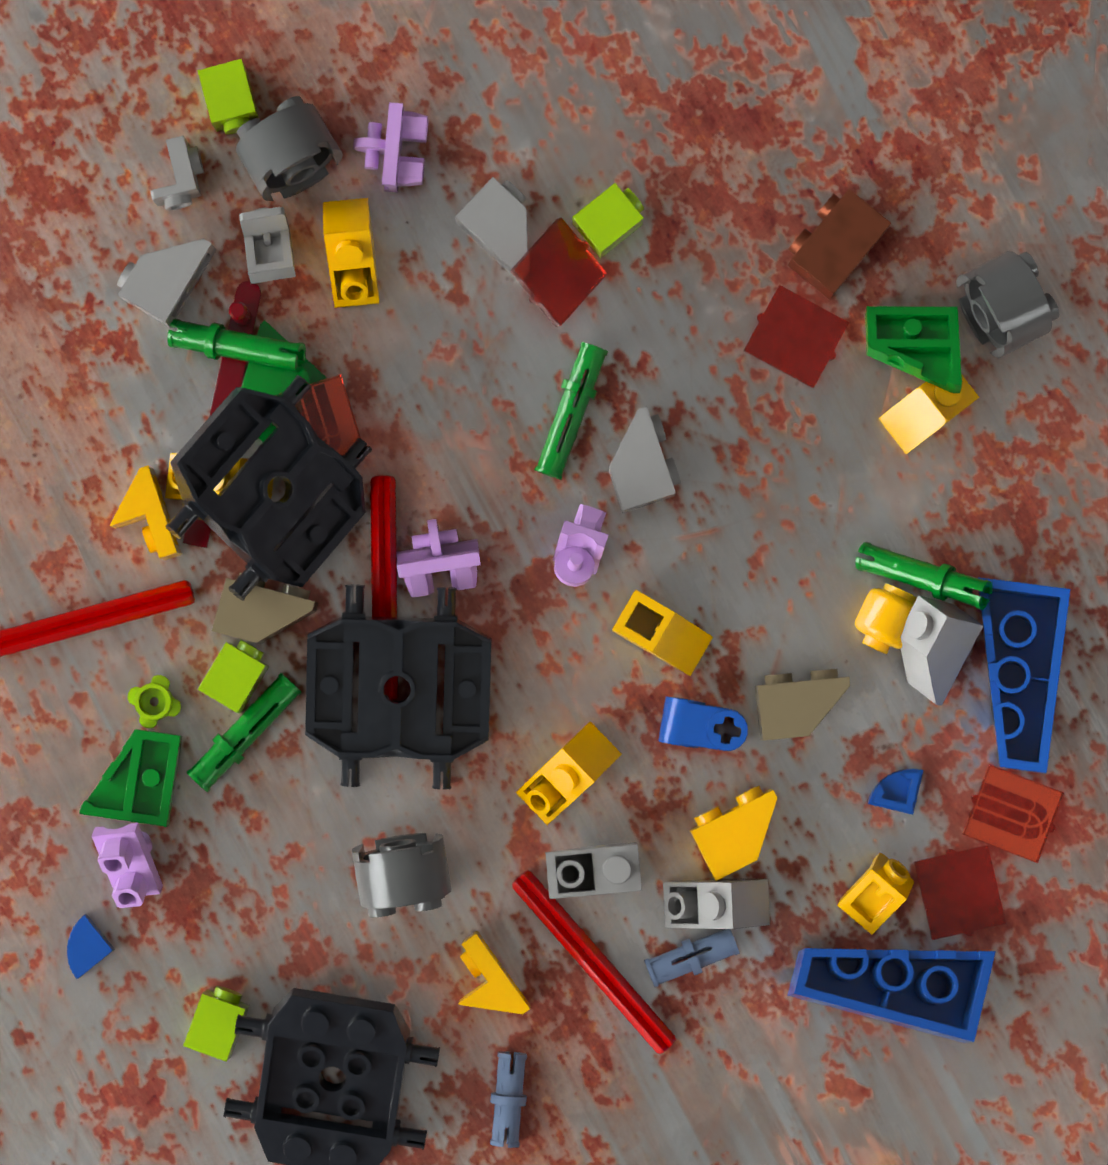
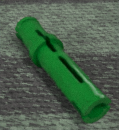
M175 318L170 326L171 328H176L177 331L168 330L167 341L169 347L205 353L207 358L218 360L222 356L288 369L298 373L303 368V364L298 363L297 360L305 361L306 357L304 343H293L227 330L223 324L215 322L210 326Z
M581 342L580 350L569 379H563L561 388L564 389V393L550 427L539 462L534 469L535 471L562 480L564 468L577 438L590 399L595 400L598 391L594 390L605 356L608 354L607 350ZM585 370H586V375H585V377H584L582 386L580 387V385H581V384H580V383H581V380H582L583 375H584V372H585ZM578 393V397L573 407V402L575 400L576 394ZM570 415L560 446L558 448V451L556 452L566 421L568 419V416Z
M864 542L858 550L859 553L875 558L874 561H869L856 556L855 566L859 571H866L932 592L933 598L942 601L951 598L983 610L989 603L990 599L975 595L972 592L973 590H978L991 595L992 582L958 573L954 566L944 563L939 567L872 545L869 542Z
M280 673L277 679L223 735L218 733L212 739L215 744L186 773L203 790L209 792L211 787L234 763L239 765L245 759L242 754L271 726L274 720L293 700L303 692L283 673Z

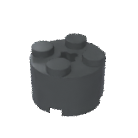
M300 96L285 100L278 106L276 113L261 121L260 118L252 119L244 123L237 130L240 141L236 146V153L262 198L266 201H273L271 193L280 192L285 199L312 187L329 174L325 166L332 159L338 165L343 156L342 151L313 104L304 103Z
M1007 251L958 276L956 281L957 288L962 285L965 287L966 296L960 298L959 302L970 328L982 345L990 341L997 348L991 352L997 358H1001L1048 334L1052 328V321L1059 318L1058 306L1049 293L1044 294L1036 278L1039 275L1038 267L1032 256L1027 252L1017 255L1012 251Z
M415 833L375 840L376 849L365 852L364 844L352 849L360 905L368 908L369 917L378 918L393 915L396 913V907L414 905L415 911L437 909L442 906L441 899L451 892L442 834H435L433 842H427L426 833Z

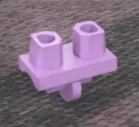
M389 102L386 140L381 139L382 124L369 122L367 138H355L353 143L354 150L366 153L364 166L366 169L377 170L379 154H384L382 176L384 192L398 193V186L423 185L424 158L401 156L402 141L427 142L429 119L426 115L405 111L403 103Z
M580 504L574 523L564 521L553 561H555L554 571L556 577L565 585L581 586L587 583L593 574L596 575L609 536L600 532L606 512Z
M437 519L427 520L429 533L411 536L412 550L396 552L399 578H404L410 596L413 598L430 595L435 592L432 573L449 570L452 587L457 588V590L476 587L477 566L481 565L477 539L459 542L457 529L439 531Z
M130 823L117 829H107L103 826L94 828L91 837L99 854L98 863L102 872L108 875L113 887L112 897L117 907H138L143 904L145 896L161 893L163 884L150 854L153 844L149 835L141 831L138 823Z

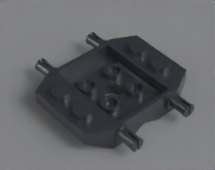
M296 375L295 379L283 393L277 396L236 387L170 462L181 499L184 503L181 510L166 524V529L172 531L171 534L176 538L181 539L197 519L203 520L247 563L243 573L228 588L230 592L234 593L233 595L242 601L245 600L246 596L259 581L267 582L268 579L303 587L366 513L363 478L356 468L372 452V448L366 446L367 443L364 440L357 438L347 452L341 456L321 440L310 423L295 407L305 394L312 389L311 385L306 383L307 381L299 375ZM272 423L276 427L274 431L259 445L254 454L234 477L228 481L221 492L217 494L213 489ZM279 476L285 482V494L280 500L273 502L268 496V484L274 477Z
M354 584L345 585V612L342 613V617L307 635L305 735L339 757V760H342L341 786H349L350 769L352 770L351 787L360 786V760L362 758L404 757L429 759L430 762H433L432 788L440 790L442 771L443 790L452 789L451 763L454 762V759L489 741L492 638L460 621L458 615H455L457 590L455 587L448 588V605L445 604L446 587H437V614L434 615V618L366 616L364 612L365 585H356V603L354 602ZM354 642H360L357 732H352ZM438 644H445L443 735L436 734ZM393 676H401L410 684V695L403 701H394L385 693V683Z
M293 988L274 1007L272 1014L267 1013L265 1019L238 1014L235 1025L236 1035L259 1037L266 1041L259 1096L255 1097L254 1102L227 1097L223 1117L248 1120L255 1124L254 1129L268 1162L284 1165H380L391 1151V1148L397 1147V1145L424 1150L427 1130L400 1127L401 1120L397 1119L405 1064L412 1062L437 1067L440 1047L413 1044L414 1037H410V1029L395 1004ZM328 1067H336L343 1071L346 1079L340 1083H330L323 1078L321 1071ZM282 1107L296 1109L302 1113L316 1112L340 1116L346 1120L359 1119L373 1122L372 1128L283 1114Z

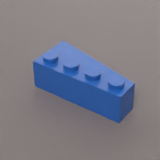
M978 577L981 580L991 581L993 586L991 595L979 591V596L990 599L987 606L981 610L999 767L1046 774L1071 589Z
M805 948L798 951L787 996L962 1043H970L975 1041L996 951Z

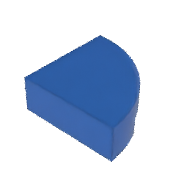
M903 769L887 775L874 787L867 804L913 815L924 770Z
M87 914L83 915L75 924L67 944L68 963L76 979H79L115 950Z

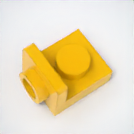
M879 853L873 859L870 868L840 898L837 906L873 935L907 900L914 880L910 877L908 870L902 863L895 859H889L883 853Z

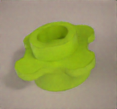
M156 675L152 678L151 683L141 688L133 687L128 692V701L135 706L137 713L140 715L139 723L145 728H154L159 720L167 716L175 717L181 711V702L173 698L169 690L170 681L165 676ZM153 697L159 700L157 706L150 704V700Z

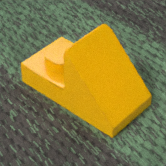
M963 375L960 393H951L925 382L878 419L904 453L907 454L980 397Z
M147 465L139 468L110 526L117 529L147 519L148 526L142 527V533L149 552H157L160 559L168 560L182 555L177 538L171 534L172 531H168L165 527L171 519L155 470Z
M476 931L463 940L461 945L465 952L460 955V958L475 978L483 974L486 981L461 998L458 1004L522 1015L530 1010V1003L480 933Z

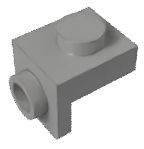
M179 136L166 140L176 184L150 191L153 202L157 206L165 205L166 210L188 207L192 205V198L201 196L197 174L204 173L198 147L190 148L185 137Z
M264 207L251 212L241 213L239 219L244 236L248 275L251 284L296 277L291 233L285 209L283 207Z

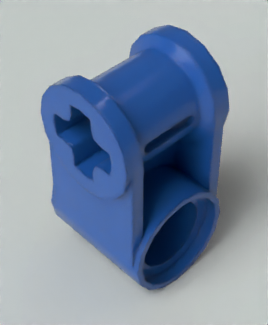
M665 696L658 742L722 751L735 750L745 742L748 735V725L745 718L738 711L706 705L705 702ZM725 717L734 718V726L741 728L739 736L733 735L730 742L725 743L721 741V734L714 732L715 724H723Z

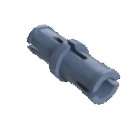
M724 929L694 942H691L690 938L681 941V947L654 958L645 959L644 962L654 987H657L659 984L693 972L694 976L703 973V967L730 956L738 955L740 952L731 929ZM712 949V950H710V951H708V952H705V953H703V954H700V955H698V956L696 955V954H699V953L704 952V951H706V950ZM689 958L688 960L672 965L673 963Z
M498 1051L496 1092L491 1093L490 1102L495 1104L490 1145L503 1147L505 1128H507L506 1144H508V1148H516L520 1146L521 1107L526 1106L527 1096L523 1095L527 1054L514 1052L512 1071H510V1052Z

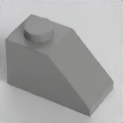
M492 177L455 216L456 223L523 285L529 279L526 207L522 204L526 198L508 180L501 185Z
M200 239L143 254L139 257L136 264L129 262L123 270L117 283L121 287L118 295L125 302L171 328V322L179 315L216 249L209 241Z
M918 595L906 619L901 635L902 648L900 649L907 682L933 703L942 706L983 625L955 604Z

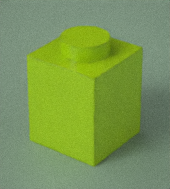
M242 59L197 70L210 120L216 132L224 130L227 135L236 134L237 130L244 123L259 118L247 70Z
M614 183L572 216V225L601 259L643 225L644 218L640 213L644 210V206L629 188L622 192L617 184Z
M240 640L237 646L226 642L197 690L234 712L242 713L269 668V665L260 661L264 652L243 640Z
M216 986L214 992L210 990L203 992L183 1046L227 1062L232 1056L239 1034H235L238 1014L246 1016L250 1006L240 1002L242 994L221 986Z

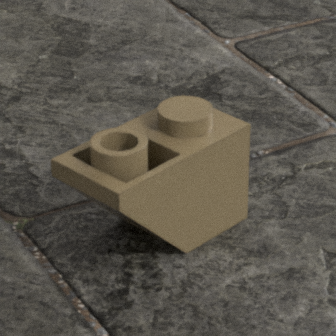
M226 578L212 631L261 644L315 613L318 603L308 600L310 594L308 590L284 584L281 593L264 588L265 582L259 581L246 596L245 600L242 601L228 589L236 580Z
M837 669L810 671L811 680L793 682L792 673L764 676L765 685L755 686L760 740L810 736L850 687V677L838 678Z

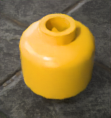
M885 583L883 589H871L855 620L857 630L865 634L862 643L886 655L890 647L895 649L902 648L901 635L906 619L917 597Z

